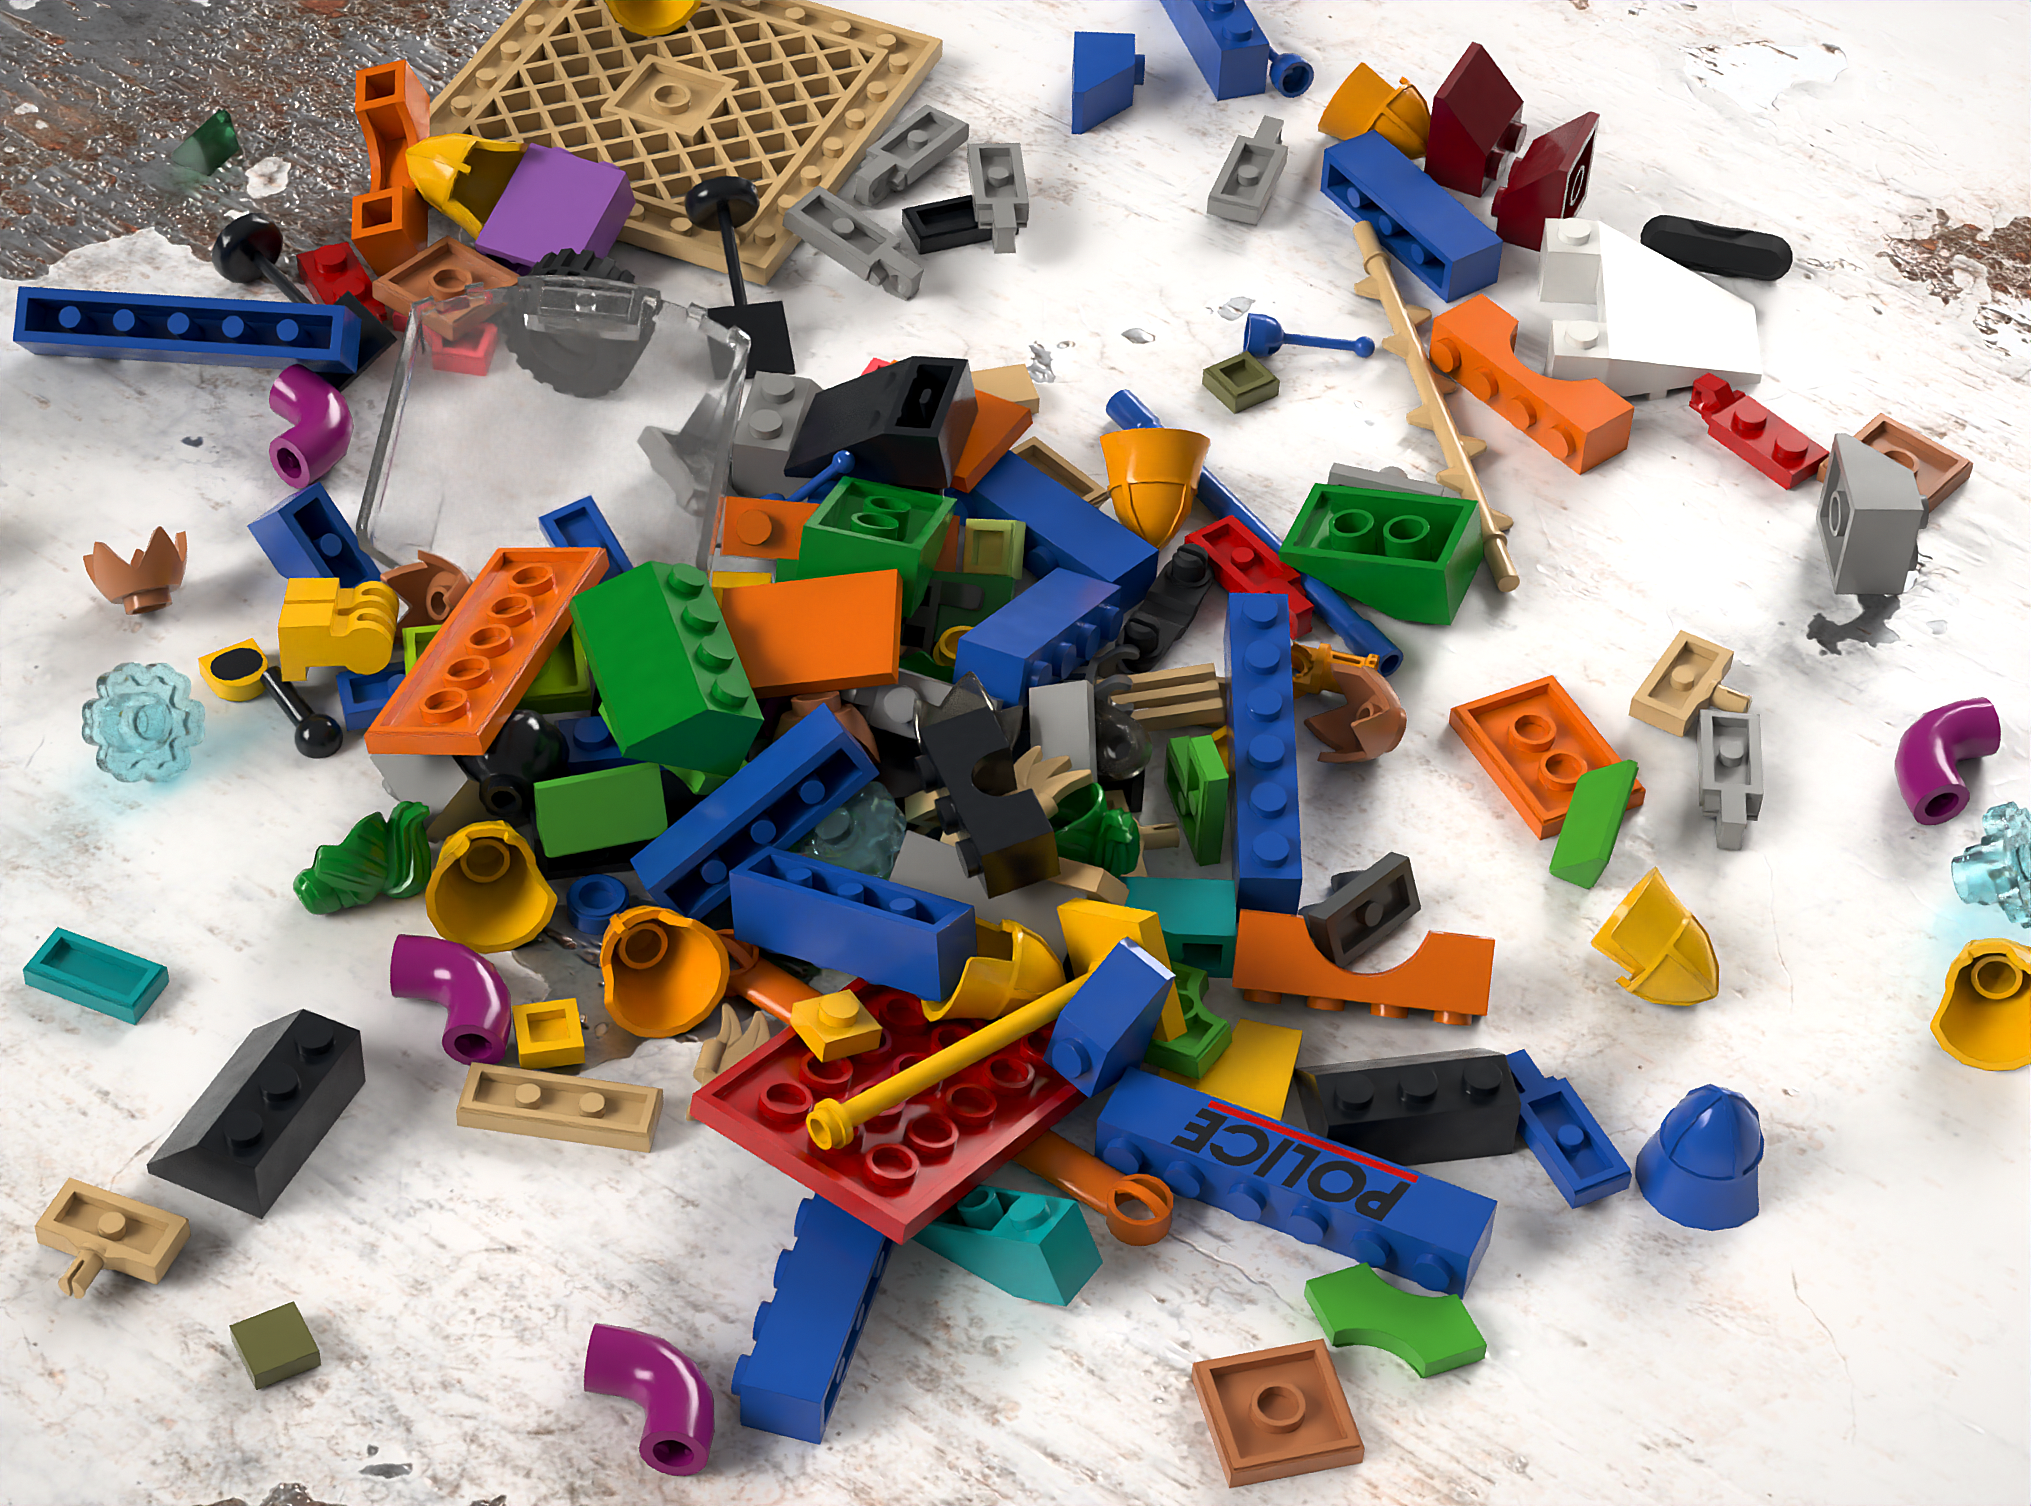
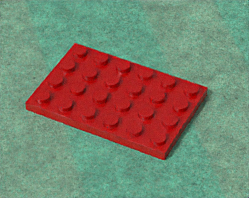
M858 977L840 991L850 989L882 1027L878 1049L821 1063L790 1025L693 1093L689 1115L902 1246L1087 1100L1088 1097L1043 1060L1057 1019L853 1128V1140L841 1149L832 1147L828 1150L820 1148L811 1138L806 1124L807 1115L814 1111L817 1103L826 1098H831L842 1104L1001 1019L995 1018L988 1021L984 1019H951L930 1022L923 1014L921 999L915 994L886 985L870 984L863 978Z

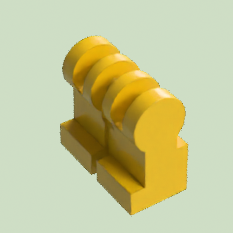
M289 578L278 623L282 682L307 681L309 667L346 666L347 669L354 673L371 675L383 670L391 659L400 608L399 598L395 591L388 585L378 581L364 582L355 588H340L339 578Z

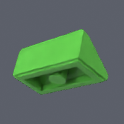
M1628 759L1589 771L1580 776L1577 780L1549 866V873L1588 890L1591 886H1595L1610 861L1639 767H1637L1638 762Z
M645 762L534 783L537 829L547 857H559L654 839L668 829L658 763Z

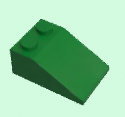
M843 476L803 525L796 580L898 569L903 579L901 619L904 617L911 618L925 596L956 509L957 499Z
M1314 483L1278 551L1279 560L1394 619L1451 626L1484 557L1479 501Z

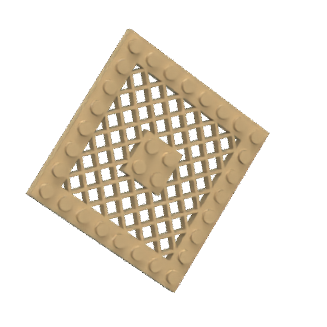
M524 0L430 104V137L451 133L473 135L483 139L506 136L505 138L495 139V141L525 143L528 147L531 143L550 149L552 147H560L568 150L576 157L596 163L602 161L612 163L627 172L629 181L645 178L643 181L630 183L636 203L616 240L728 274L721 231H707L695 226L689 221L685 210L684 199L686 196L671 199V196L685 194L695 185L707 179L721 176H738L748 180L762 178L760 181L752 182L757 187L760 200L757 214L747 224L734 229L743 279L766 286L802 239L782 226L785 212L816 186L820 185L833 195L837 194L866 156V149L877 142L942 57L943 39L808 0H702L697 12L684 26L666 34L670 36L657 35L648 37L630 32L613 18L607 4H605V0ZM647 39V40H645V41H640V42H635V43L627 44V43H629V42H634V41H639V40ZM760 39V40H758V41H753V42H748V43H743V44H741V42H746V41H751V40ZM613 46V47H610V48H605V49H600V50H594V49H599V48H604V47ZM726 46V47H723V48H718V49H713V50H708V51L706 50V49H711V48ZM691 52H692V54L683 55V56H678V57H672V56H676V55H681V54H686V53H691ZM805 52V54L787 57L788 55ZM769 59H771V61H766V62H761V63L753 64L754 62H759V61H764V60H769ZM621 66H623V68H618V69L603 71V70H606V69H611V68H616V67H621ZM737 66L736 68L718 71L719 69ZM851 66L850 68H845V69H840V70H835V71L832 70V69H836V68ZM589 73L588 75H583V76H578V77L569 78V77H571V76H576V75H581V74ZM817 73V74H815V75H810V76H805V77H800V78L798 77V76H802V75ZM782 79H783V81H781V82H776V83H771V84H766V85L764 84V83H767V82H772V81H777V80H782ZM555 80V81H553V82H548V83H543V84L534 85V84H536V83H541V82H546V81ZM749 86V88L739 90V88ZM826 93H829V94H830V95H826V96H821V97H816V98H810L811 96H816V95H821V94H826ZM600 94V95H597V96H592V97H587V98H582V99H580V97H585V96ZM795 100V102L786 103V104H782V105H776L777 103H782V102H787V101ZM565 101V102H562V103H557V104H553V105L544 106L545 104H550V103ZM761 107V109L752 110V111H747V112H741V111H743V110H748V109H753V108ZM525 108H531V109H528V110H523V111H518V112L509 113L510 111H515V110H520V109H525ZM601 116V118L590 120V118ZM575 121H576V123H574V124H569V125H564V126L555 127V125H560V124H565V123H570V122H575ZM803 121H807V122H808V123H803V124H799V125L788 126V124H793V123H798V122H803ZM540 128H541V130H539V131H534V132H529V133L520 134L521 132H526V131H531V130H535V129H540ZM773 128V130H769V131H765V132H760V133H755V134L753 133L754 131H759V130H764V129ZM621 135H622V137H620V138H615V139H610V140H606V141H601V139H606V138H611V137H616V136H621ZM738 135V137L721 141L718 140L720 138ZM586 142H587L586 145H581V146L566 148L567 146H572V145H577V144H581V143H586ZM667 149L669 150L668 152H663V153H658V154H653V155H648V154H647V153H652V152H657V151H662V150H667ZM785 149V151H783V152L773 153V154H769V155H766V154H765V153H767V152H772V151H777V150ZM750 156L749 159L730 162V160ZM628 157H633V158H634V159H629V160H624V161H619V162H614V163L612 162V161H614V160L623 159V158H628ZM714 163H715V165H716V166H711V167H706V168H701V169H696V170H695V167H700V166L709 165V164H714ZM675 171H680V173H677V174H672V175L663 176V177H660V176H659V175H661V174H666V173H671V172H675Z

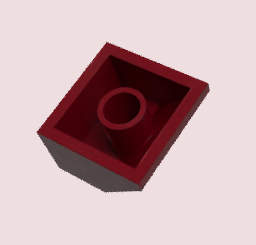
M1472 42L1434 95L1424 173L1428 174L1438 185L1478 198L1482 197L1492 180L1500 181L1507 165L1508 156L1511 152L1517 154L1520 151L1527 131V125L1521 123L1524 101L1482 44Z
M1589 111L1534 139L1524 158L1516 157L1514 159L1508 176L1507 188L1499 186L1491 208V216L1498 218L1496 234L1503 242L1540 252L1545 218H1576L1587 196L1600 114Z

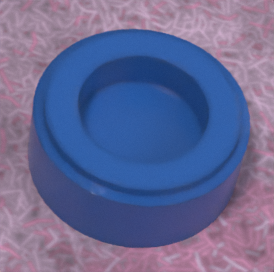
M593 874L582 877L575 881L567 891L568 919L576 929L587 934L603 935L611 923L609 919L615 913L621 914L630 909L627 887L619 879L610 875Z

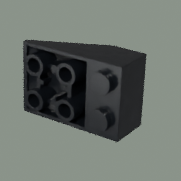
M911 356L816 393L783 470L785 477L813 479L832 464L833 457L838 451L847 450L855 457V467L848 473H838L831 480L840 481L843 476L882 484L949 489L979 411L968 359Z

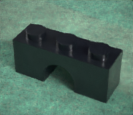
M988 705L918 729L923 755L914 758L916 772L924 792L927 794L936 791L939 797L934 800L944 833L947 836L956 833L960 840L955 842V847L966 877L969 879L977 876L988 899L1060 875L1061 871L1054 830L1033 789L1030 788L1009 796H1001L1018 789L1010 745L990 706Z

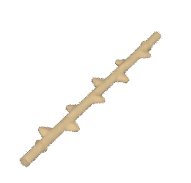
M1366 220L1360 221L1353 227V234L1364 259L1363 268L1370 276L1354 284V291L1358 295L1381 300L1395 334L1383 338L1381 342L1382 347L1405 359L1423 405L1407 413V423L1435 432L1449 469L1437 472L1435 476L1436 481L1458 492L1461 499L1479 501L1484 556L1498 589L1502 592L1513 591L1519 586L1520 579L1506 548L1507 538L1502 532L1512 528L1514 524L1513 519L1489 507L1470 461L1486 452L1487 444L1484 440L1459 434L1443 396L1455 392L1457 388L1456 383L1433 372L1416 331V327L1431 320L1432 313L1430 309L1404 302L1390 268L1391 259L1388 253L1383 251L1372 223Z

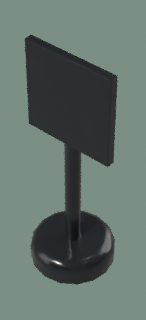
M721 176L707 179L695 185L687 192L684 204L688 219L695 226L707 231H721L734 306L701 310L714 383L752 379L755 377L756 371L783 373L786 375L795 374L783 301L747 303L734 229L747 224L757 214L760 207L757 187L750 180L738 176Z
M249 213L235 219L219 234L212 249V263L222 277L232 283H249L265 275L292 303L313 304L275 266L283 249V235L279 226L270 217L263 213ZM349 291L342 295L333 305L346 306L362 319L357 374L316 372L340 393L398 340Z

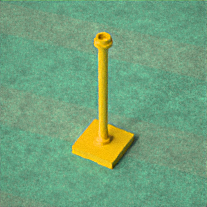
M1078 897L1059 905L1056 908L1075 977L1073 981L842 1104L831 1098L822 1100L815 1105L814 1111L809 1113L806 1118L807 1129L811 1138L824 1150L832 1147L841 1149L852 1142L854 1137L853 1128L1057 1019L1063 1008L1117 943L1127 936L1172 972L1158 913ZM1175 980L1162 1009L1152 1039L1170 1042L1187 1032Z

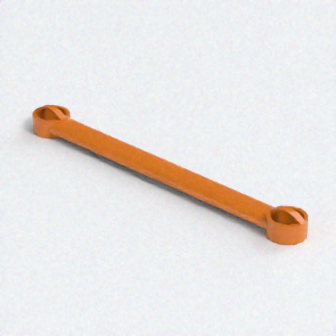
M734 929L715 931L727 948L728 955H731L740 966V969L730 971L724 996L740 995L788 1025H791L790 1019L793 1003L824 996L823 993L759 956L758 946L736 940ZM1050 1129L1011 1159L1106 1216V1224L1110 1233L1121 1242L1131 1246L1155 1244L1166 1237L1171 1228L1173 1195L1169 1186L1162 1180L1148 1174L1126 1175ZM1130 1200H1142L1151 1209L1155 1218L1134 1220L1123 1215L1117 1207Z

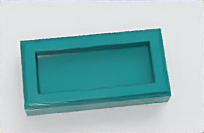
M60 927L53 931L22 969L26 985L135 1026L169 983L167 967Z

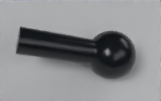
M279 666L270 667L263 672L260 682L296 727L294 740L298 751L302 755L314 759L326 758L335 754L341 748L343 742V732L338 722L326 714H315L291 681L282 682V673Z

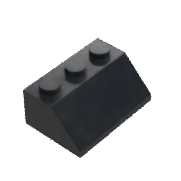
M306 1009L298 1010L253 1029L147 1163L148 1173L263 1219L366 1082L360 1030Z
M1472 1048L1294 1069L1293 1077L1307 1126L1311 1133L1401 1166L1512 1154L1521 1101L1506 1056L1503 1053L1485 1048Z

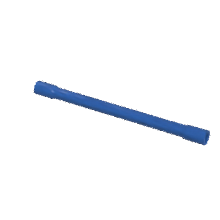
M1130 390L1118 391L1109 399L1106 405L1107 415L1123 430L1165 428L1161 425L1159 418ZM1203 465L1198 484V494L1195 496L1219 520L1233 515L1279 555L1278 551L1283 541ZM1293 568L1301 575L1300 585L1307 593L1306 599L1314 605V612L1344 640L1346 647L1357 656L1367 658L1369 654L1379 655L1380 660L1377 671L1384 678L1393 674L1403 661V652L1371 621L1363 619L1329 585Z

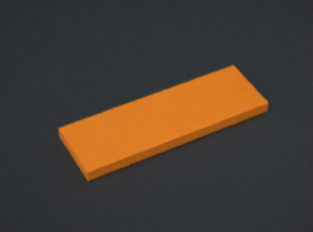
M497 548L364 734L368 754L484 755L572 624L573 618L568 607L572 597L598 585L610 567L606 548Z

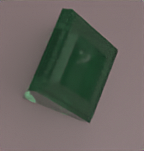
M224 108L223 110L219 109L171 153L173 155L171 159L180 166L211 176L240 149L228 111Z

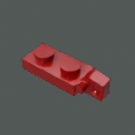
M347 241L334 245H325L316 250L296 255L299 274L317 304L333 305L342 295L349 291L381 323L387 320L385 304L373 298L372 282Z
M1709 372L1693 381L1689 407L1701 414L1702 419L1709 425L1707 434L1784 489H1791L1816 474L1819 465L1829 457L1830 452L1749 395L1746 396L1745 392L1739 390L1732 392L1728 382Z
M1229 515L1185 536L1184 544H1197L1207 551V562L1214 570V579L1228 592L1288 594L1290 638L1295 640L1312 632L1311 621L1314 605L1305 597L1307 593L1300 585L1301 575L1291 566L1281 562L1279 555L1237 518Z

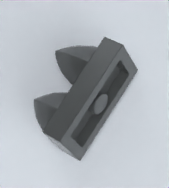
M1390 852L1367 870L1349 871L1333 875L1331 877V885L1335 893L1324 902L1302 907L1298 910L1297 915L1304 916L1310 937L1314 940L1317 949L1329 961L1344 968L1421 910L1409 857Z

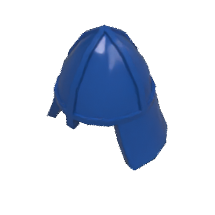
M1710 1083L1690 1090L1677 1106L1669 1111L1662 1121L1660 1128L1648 1139L1637 1155L1635 1178L1643 1197L1662 1216L1685 1227L1708 1231L1736 1228L1758 1216V1165L1762 1161L1764 1151V1138L1760 1129L1758 1111L1742 1093L1734 1092L1728 1088L1718 1087Z

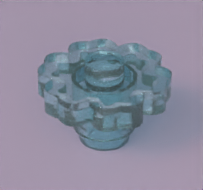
M124 662L117 665L112 671L98 677L96 689L99 698H92L82 706V719L84 721L82 725V738L86 743L99 747L96 753V764L99 769L112 773L114 778L123 783H135L143 778L151 783H164L172 779L175 774L181 773L190 767L191 754L188 747L201 744L205 738V727L203 724L205 708L201 702L188 699L192 685L186 675L176 672L172 666L164 662L151 663L145 667L138 662Z
M874 781L869 782L785 851L889 881L895 865L894 853L901 849L905 838L904 831L907 819L883 784Z
M2012 801L1988 809L1987 813L1982 817L1986 835L1981 838L1980 844L1966 847L1963 855L1952 859L1951 873L1955 889L1965 904L1977 902L1981 906L1998 903L2001 909L2005 911L2011 923L2019 922L2026 929L2031 927V814L2027 808L2019 809L2017 804Z

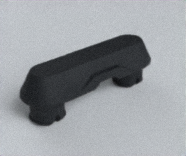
M1658 215L1651 218L1644 225L1641 232L1642 245L1683 267L1705 273L1774 281L1783 277L1789 271L1793 262V252L1790 245L1783 238L1769 233L1718 226L1704 221L1671 215Z
M1193 543L1179 546L1177 552L1172 556L1173 559L1163 567L1149 588L1138 610L1132 613L1116 638L1115 647L1121 644H1133L1140 650L1138 659H1122L1130 671L1146 673L1152 670L1165 656L1173 642L1182 638L1195 618L1201 602L1215 577L1213 568L1207 562L1208 553L1203 547Z

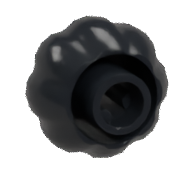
M514 709L484 755H457L459 762L465 770L480 783L479 799L485 806L486 811L497 817L529 818L528 804H535L534 783L570 777L571 770L568 767L570 749L565 735L555 725L545 720L540 713L530 709Z

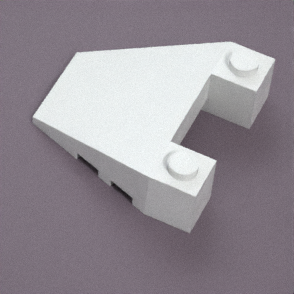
M1545 218L1538 263L1540 302L1597 305L1598 322L1552 320L1544 376L1566 381L1596 378L1621 397L1646 393L1648 401L1666 398L1667 390L1693 386V381L1708 372L1728 382L1730 387L1761 383L1762 367L1754 305L1600 221L1582 220L1579 218Z

